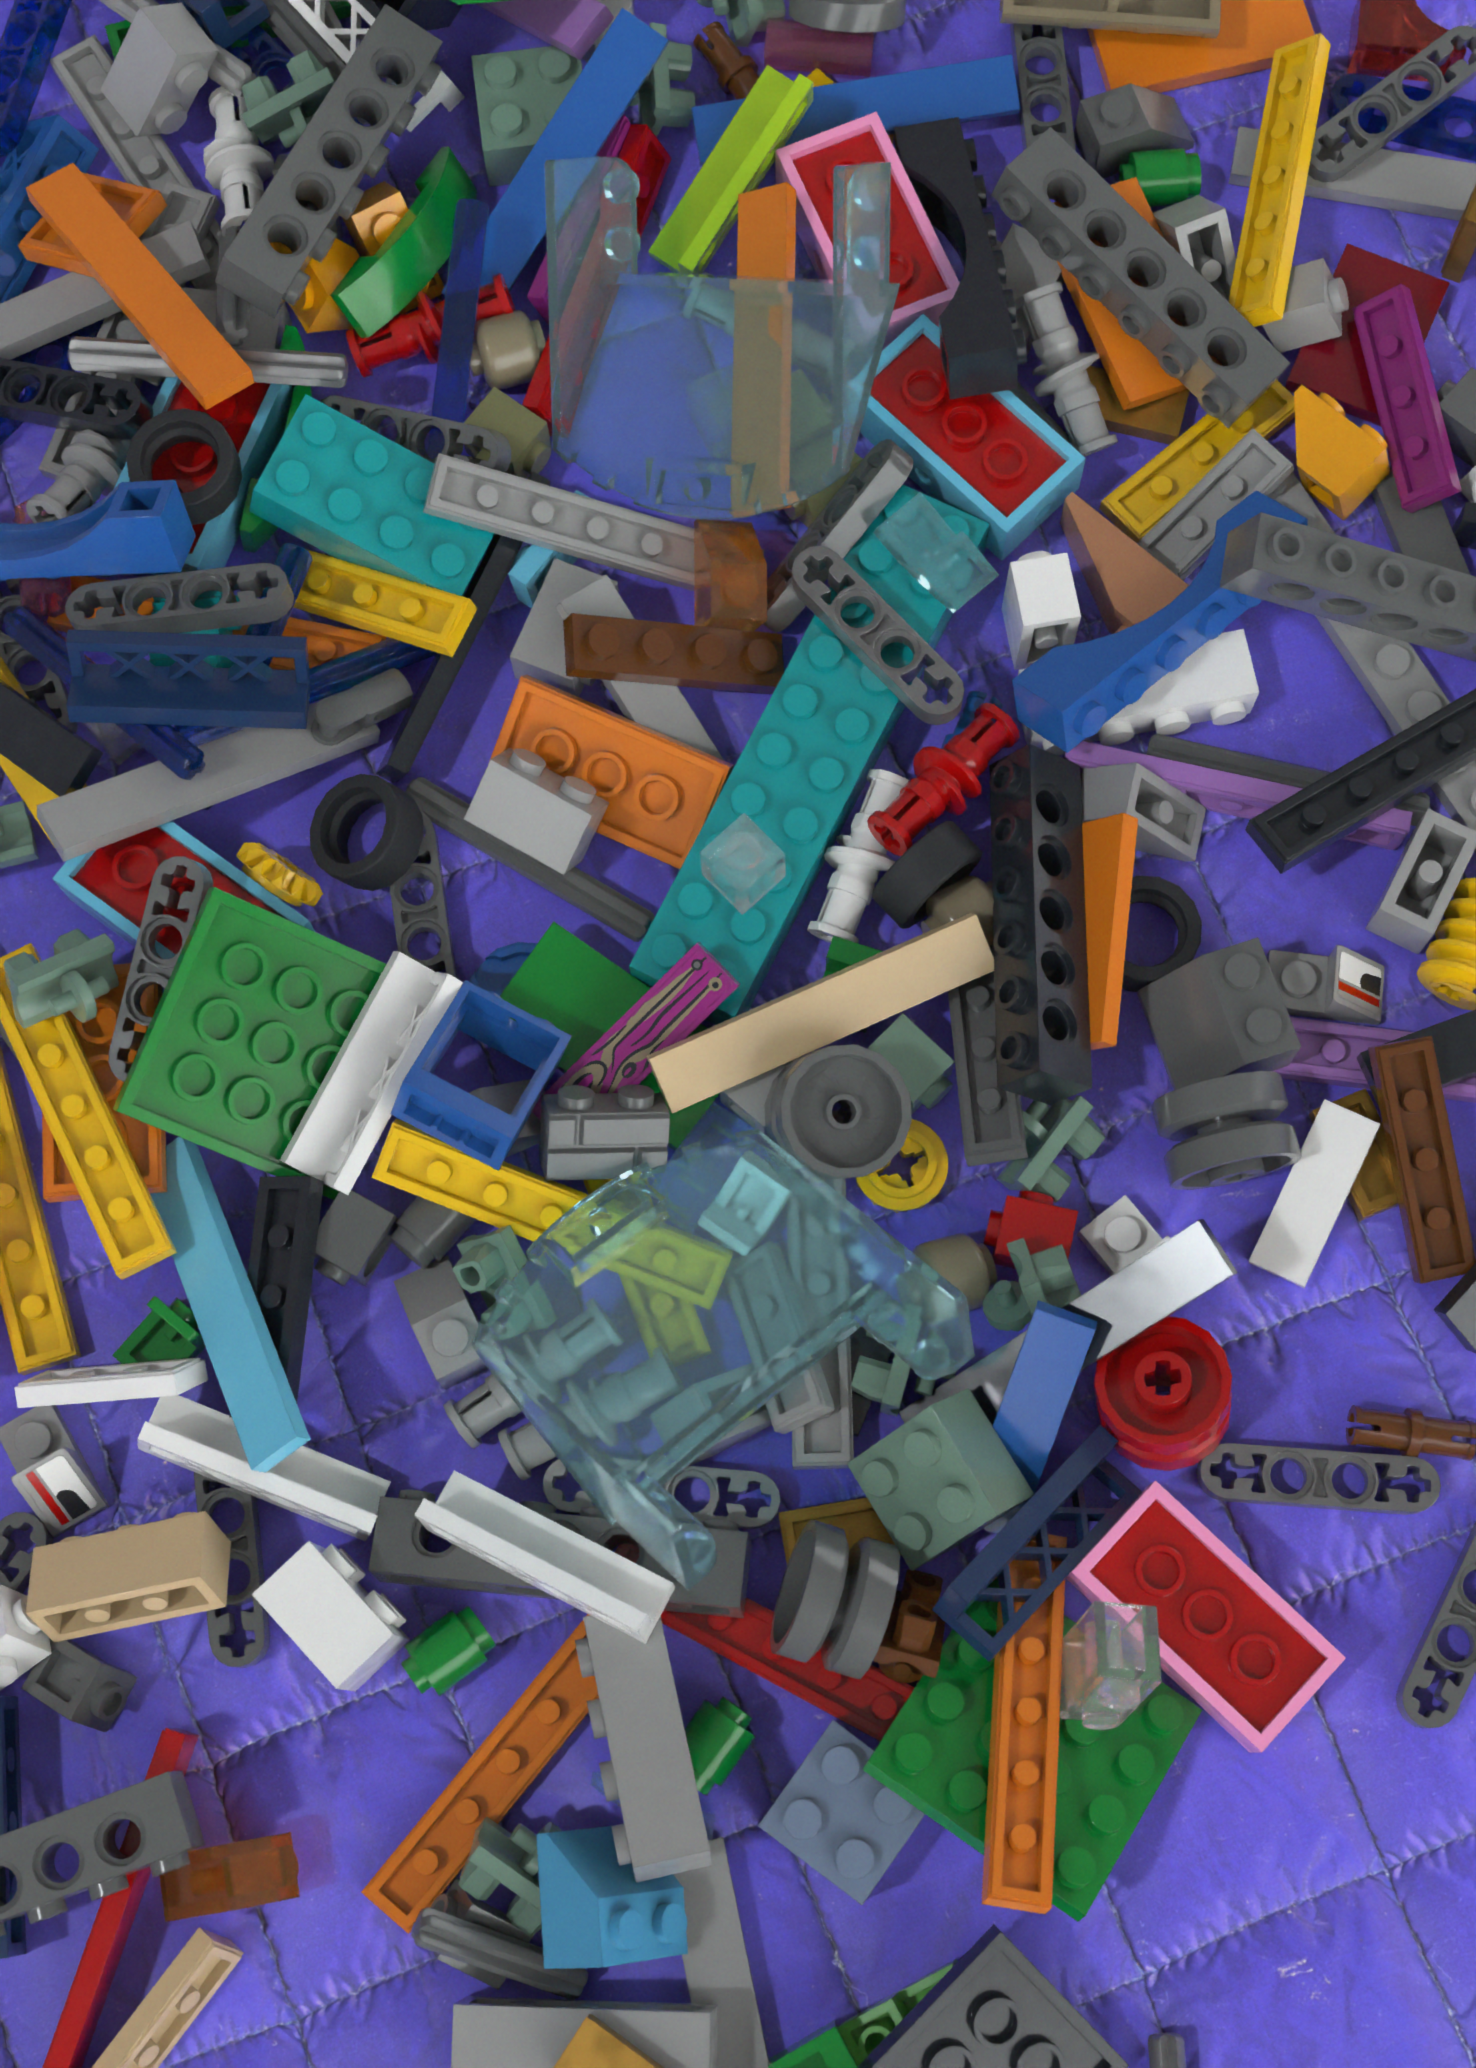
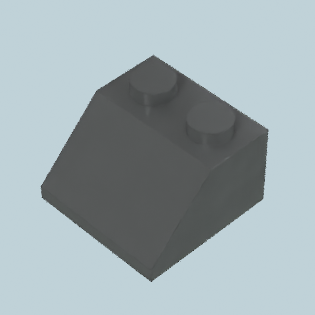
M1258 937L1201 955L1137 992L1173 1090L1208 1079L1237 1073L1274 1071L1289 1066L1301 1048L1300 1041Z

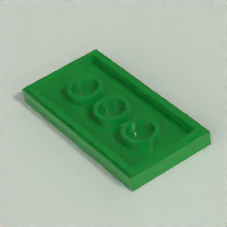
M553 921L503 990L500 997L535 1017L548 1020L556 1028L572 1036L557 1067L558 1070L565 1073L650 988ZM700 1024L688 1037L708 1028ZM653 1071L638 1084L650 1087L654 1093L662 1094ZM720 1093L673 1114L669 1111L670 1126L667 1145L679 1153Z

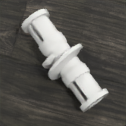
M221 86L215 89L208 99L209 110L216 119L217 129L215 131V140L204 148L203 160L206 167L205 178L213 188L220 190L221 200L225 205L226 216H224L221 222L222 236L224 237L226 229L229 227H236L238 232L240 231L242 222L244 221L245 223L264 194L263 182L272 176L275 163L270 152L259 147L258 136L255 132H251L246 126L241 115L248 111L244 97H237L239 106L235 112L233 101L235 95Z
M882 769L869 770L867 780L871 784L860 812L854 816L851 824V835L841 834L837 836L836 841L841 846L828 847L824 854L825 860L836 871L832 873L827 885V890L829 891L817 921H810L807 928L808 932L829 943H831L833 936L858 943L859 939L854 935L866 905H870L874 884L878 879L879 871H888L895 863L894 860L886 855L888 850L870 832L867 820L874 811H884L900 795V790L909 781L900 775Z

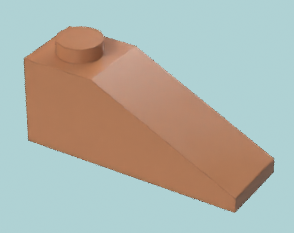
M1071 492L1065 498L1060 526L1104 623L1111 634L1144 621L1170 604L1189 586L1074 492Z

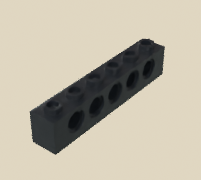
M1028 744L989 765L992 895L994 899L993 945L997 1088L1050 1105L1092 1088L1081 782L1079 765Z

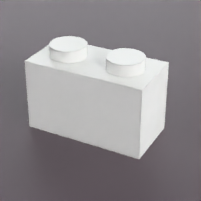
M1035 551L1021 556L1017 561L1010 562L1001 609L1014 670L1028 668L1053 647L1070 645L1075 642L1081 613L1067 553L1051 555L1047 551Z

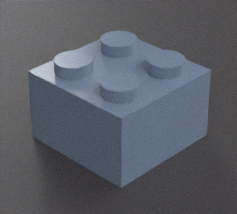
M832 1720L763 1817L758 1827L859 1904L863 1905L925 1814L862 1770L874 1750Z

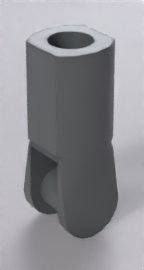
M393 667L351 687L349 690L326 697L319 701L315 708V719L311 726L313 738L323 745L333 746L339 744L363 728H368L409 708L413 697L412 689L403 674Z

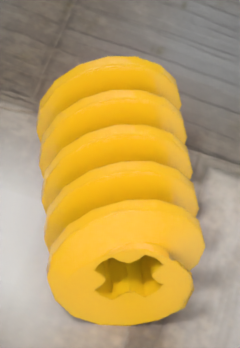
M1465 878L1459 881L1453 894L1454 900L1449 902L1444 912L1445 920L1440 921L1435 931L1436 940L1429 944L1425 952L1427 961L1422 962L1419 966L1417 977L1420 983L1439 999L1461 1009L1476 1010V994L1473 993V989L1476 990V878Z

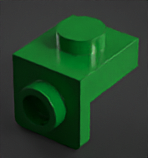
M154 1295L146 1304L152 1311L112 1356L121 1364L196 1358L206 1346L201 1333L196 1330L198 1325L193 1311L176 1297L168 1306Z

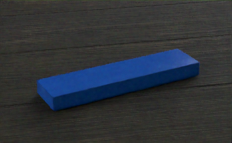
M1039 1300L1037 1301L992 1425L1034 1494L1098 1322ZM1029 1499L985 1527L984 1530L998 1534Z

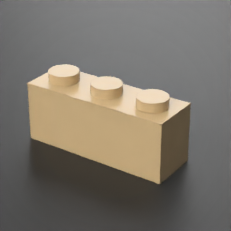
M202 1511L198 1513L183 1512L170 1519L142 1525H123L114 1531L86 1537H67L58 1543L34 1547L25 1613L55 1643L226 1607L231 1541L208 1513Z

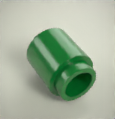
M1184 148L1131 152L1128 164L1120 165L1119 182L1136 177L1150 207L1171 206L1200 195V158L1197 152L1186 153Z
M466 1606L457 1614L450 1610L406 1643L404 1647L410 1654V1657L400 1664L422 1694L433 1687L437 1694L441 1696L487 1661L485 1654L497 1645L471 1608Z
M722 1696L717 1705L705 1699L685 1727L697 1790L706 1796L715 1784L723 1785L756 1737L747 1729L753 1718L724 1696Z

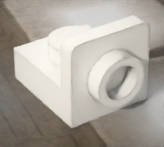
M1126 1195L1083 1227L1077 1234L1110 1276L1170 1239L1168 1235L1162 1239Z

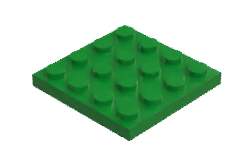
M209 887L113 1110L276 1177L308 1176L280 1161L383 972L386 963L218 888ZM324 1184L322 1195L335 1200L339 1191Z
M998 1577L988 1588H999ZM975 1601L965 1613L992 1638L996 1635L998 1602ZM1064 1615L1052 1904L1079 1922L1089 1911L1202 1709ZM952 1629L942 1644L940 1664L936 1678L922 1675L862 1770L984 1855L995 1657L988 1662Z

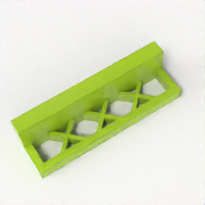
M767 64L648 250L650 257L695 286L738 219V194L750 192L758 188L775 161V150L784 147L813 102V81L799 73L793 82Z

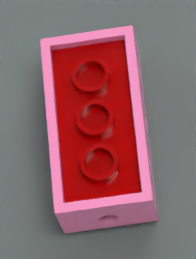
M877 112L775 150V183L788 182L796 189L797 233L848 340L855 343L853 351L860 366L871 362L922 314L939 327V316L953 299L960 282Z
M1156 1480L1142 1491L1138 1498L1066 1577L1075 1588L1249 1753H1262L1346 1659L1342 1653Z

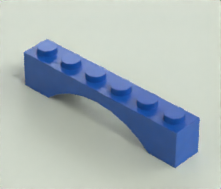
M176 480L120 482L104 499L83 512L48 522L32 524L0 523V581L19 578L45 577L47 579H57L69 576L94 575L110 577L119 574L145 573L163 575L170 572H181L196 535Z
M1255 490L1216 521L1215 539L1206 563L1192 583L1170 604L1144 621L1115 634L1083 643L1053 647L1013 678L1012 683L1018 721L1066 753L1084 739L1095 735L1104 723L1128 704H1133L1139 700L1148 688L1167 673L1178 669L1187 657L1209 640L1217 638L1226 626L1249 608L1257 606L1262 601V599L1220 588L1228 532L1260 512L1308 526V519Z

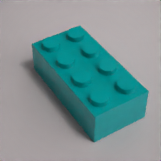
M307 394L302 399L255 485L249 512L337 559L459 596L464 595L495 533L423 513L434 463Z

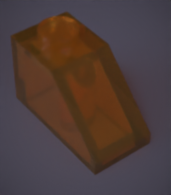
M696 519L694 521V625L755 631L767 621V563L752 522Z
M291 1832L189 1851L187 1853L191 1864L160 1875L165 1922L239 1910L300 1897L297 1879L299 1864L293 1850Z

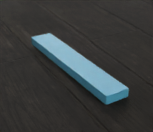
M178 1136L166 1146L167 1192L150 1195L177 1253L172 1255L250 1468L254 1471L266 1473L311 1439L196 1143Z

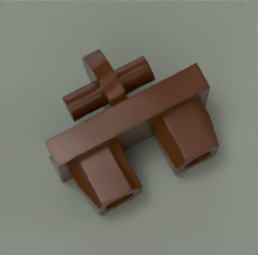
M907 1569L901 1591L896 1590L888 1625L874 1658V1662L879 1664L881 1671L888 1678L902 1683L918 1681L923 1674L936 1678L941 1658L945 1621L932 1609L938 1602L943 1583L941 1577L918 1570L911 1571Z

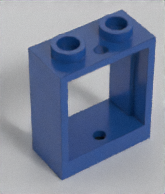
M465 980L404 1078L391 1115L499 1171L554 1075L572 1036L556 1028L548 1020L535 1017L503 1000L498 994L482 989ZM459 1030L536 1071L511 1115L433 1075Z

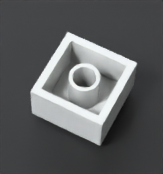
M308 1541L252 1595L336 1689L356 1692L410 1640L400 1629L407 1619L383 1593L379 1595L375 1590H372L368 1594L358 1583L366 1575L365 1572L342 1548L338 1550L332 1543L327 1548Z

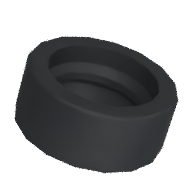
M186 408L164 411L146 421L132 437L126 455L128 477L131 482L153 481L152 468L154 462L165 450L178 443L194 441L209 445L217 455L218 466L216 472L205 485L192 492L181 493L191 524L206 523L224 513L237 497L242 481L240 457L224 426L205 412Z
M358 774L343 779L330 789L316 808L310 827V850L321 869L351 887L368 891L391 886L405 875L417 858L424 836L423 815L415 799L400 788L379 776ZM383 802L386 809V824L382 838L372 852L362 860L351 863L348 858V839L353 825L367 809Z
M945 821L921 837L889 868L873 889L872 898L900 928H910L927 916L926 902L934 892L963 877L969 876L981 860L982 851L953 821Z
M1139 875L1133 877L1130 904L1151 903L1165 910L1174 919L1177 926L1178 944L1174 953L1168 959L1151 967L1137 966L1125 960L1122 988L1127 991L1138 992L1141 988L1193 960L1201 944L1202 921L1194 901L1180 886L1161 877Z

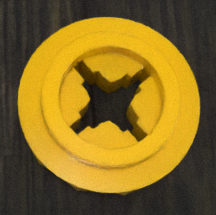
M244 843L236 854L237 858L244 864L241 868L248 877L291 905L301 907L304 903L314 907L323 895L320 885L316 882L315 878L305 873L302 868L293 864L288 858H284L273 849H268L261 843Z
M912 1119L905 1143L899 1150V1154L903 1158L911 1156L916 1158L923 1155L910 1168V1183L912 1186L909 1187L906 1180L902 1181L898 1174L878 1176L890 1165L891 1161L886 1166L864 1177H856L857 1186L870 1199L873 1205L882 1206L896 1213L924 1207L940 1193L948 1173V1155L942 1140L929 1126Z

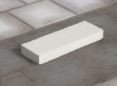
M1324 1099L1300 1150L1302 1157L1298 1162L1294 1163L1249 1259L1250 1264L1305 1289L1376 1137L1380 1123Z
M188 1358L47 1370L18 1383L14 1390L17 1407L26 1408L178 1396L208 1381L205 1360Z

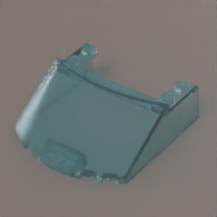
M593 156L546 160L545 200L553 451L567 464L575 462L594 477L592 480L593 484L606 491L614 489L634 499L633 504L646 509L692 519L742 518L779 510L819 493L846 475L850 470L900 283L889 282L891 162H863L834 167L833 280L638 271L637 255L640 252L641 240L637 233L636 197L639 194L640 182L636 173L631 170L625 161L617 157Z
M759 1129L735 1132L736 1142H729L703 1150L700 1141L681 1147L682 1157L668 1161L667 1164L653 1169L650 1168L647 1162H644L607 1182L580 1200L526 1250L528 1261L518 1271L512 1281L504 1278L494 1293L497 1303L486 1324L479 1323L472 1342L477 1355L609 1524L612 1526L618 1522L688 1591L711 1572L717 1560V1548L711 1532L662 1487L663 1484L860 1327L865 1328L877 1342L889 1348L923 1379L934 1380L950 1375L975 1356L968 1303L964 1293Z

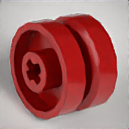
M1169 1316L1097 1361L1094 1388L1101 1426L1118 1440L1114 1448L1121 1456L1142 1468L1172 1471L1193 1466L1216 1450L1229 1427L1232 1402V1373L1225 1351L1207 1330L1185 1318ZM1166 1391L1170 1394L1163 1396L1157 1395L1156 1393Z

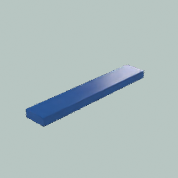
M622 7L443 288L442 294L448 296L458 291L464 293L493 282L492 276L498 273L502 274L510 292L669 44L667 38Z
M1012 54L813 87V102L784 147L877 112L888 135L894 134V127L959 117L960 123L1018 114L1020 103ZM746 98L691 107L700 166H703Z

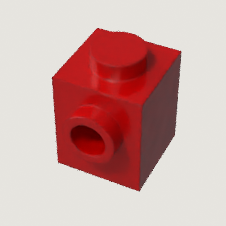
M1020 1191L1018 1197L1007 1195L1002 1212L990 1210L983 1244L994 1247L992 1257L995 1265L1012 1269L1016 1268L1010 1256L1007 1243L1024 1238L1030 1255L1062 1244L1069 1259L1078 1211L1054 1206V1198L1038 1192Z

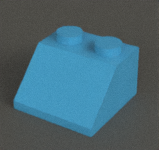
M611 1826L536 1834L544 1969L603 1968L688 1954L684 1890L673 1874L636 1883L632 1863L619 1866Z

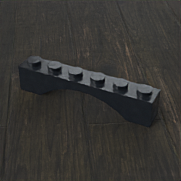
M959 117L894 127L895 151L932 225L945 235L954 247L964 268L963 278L953 299L939 316L940 356L950 399L1018 389L1017 364L1027 362L1025 337L1022 328H1012V324L1016 323L1014 294L1012 289H1002V285L1006 284L1005 260L1002 250H992V246H996V228L993 213H983L982 209L987 208L983 175L973 176V172H977V155L973 138L964 139Z

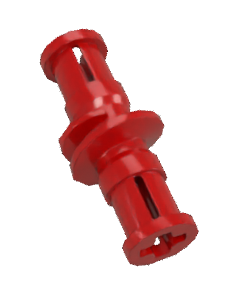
M502 274L493 275V282L464 293L458 291L446 296L444 300L433 303L423 290L419 291L418 310L408 314H397L369 338H361L354 328L346 330L349 348L361 375L364 378L372 376V369L401 358L407 360L417 356L423 350L429 362L435 364L440 361V344L449 355H457L454 339L473 335V327L477 321L501 314L513 313L516 310Z
M982 703L974 712L975 719L959 735H954L945 744L943 749L933 746L923 747L915 754L913 766L917 777L910 779L900 790V795L884 811H874L867 820L870 832L885 849L895 855L902 856L913 845L912 840L929 823H934L943 814L944 810L957 816L964 813L967 806L962 795L971 799L982 794V786L978 777L986 770L988 763L1003 747H1012L1020 738L1016 723L1007 713L994 704Z

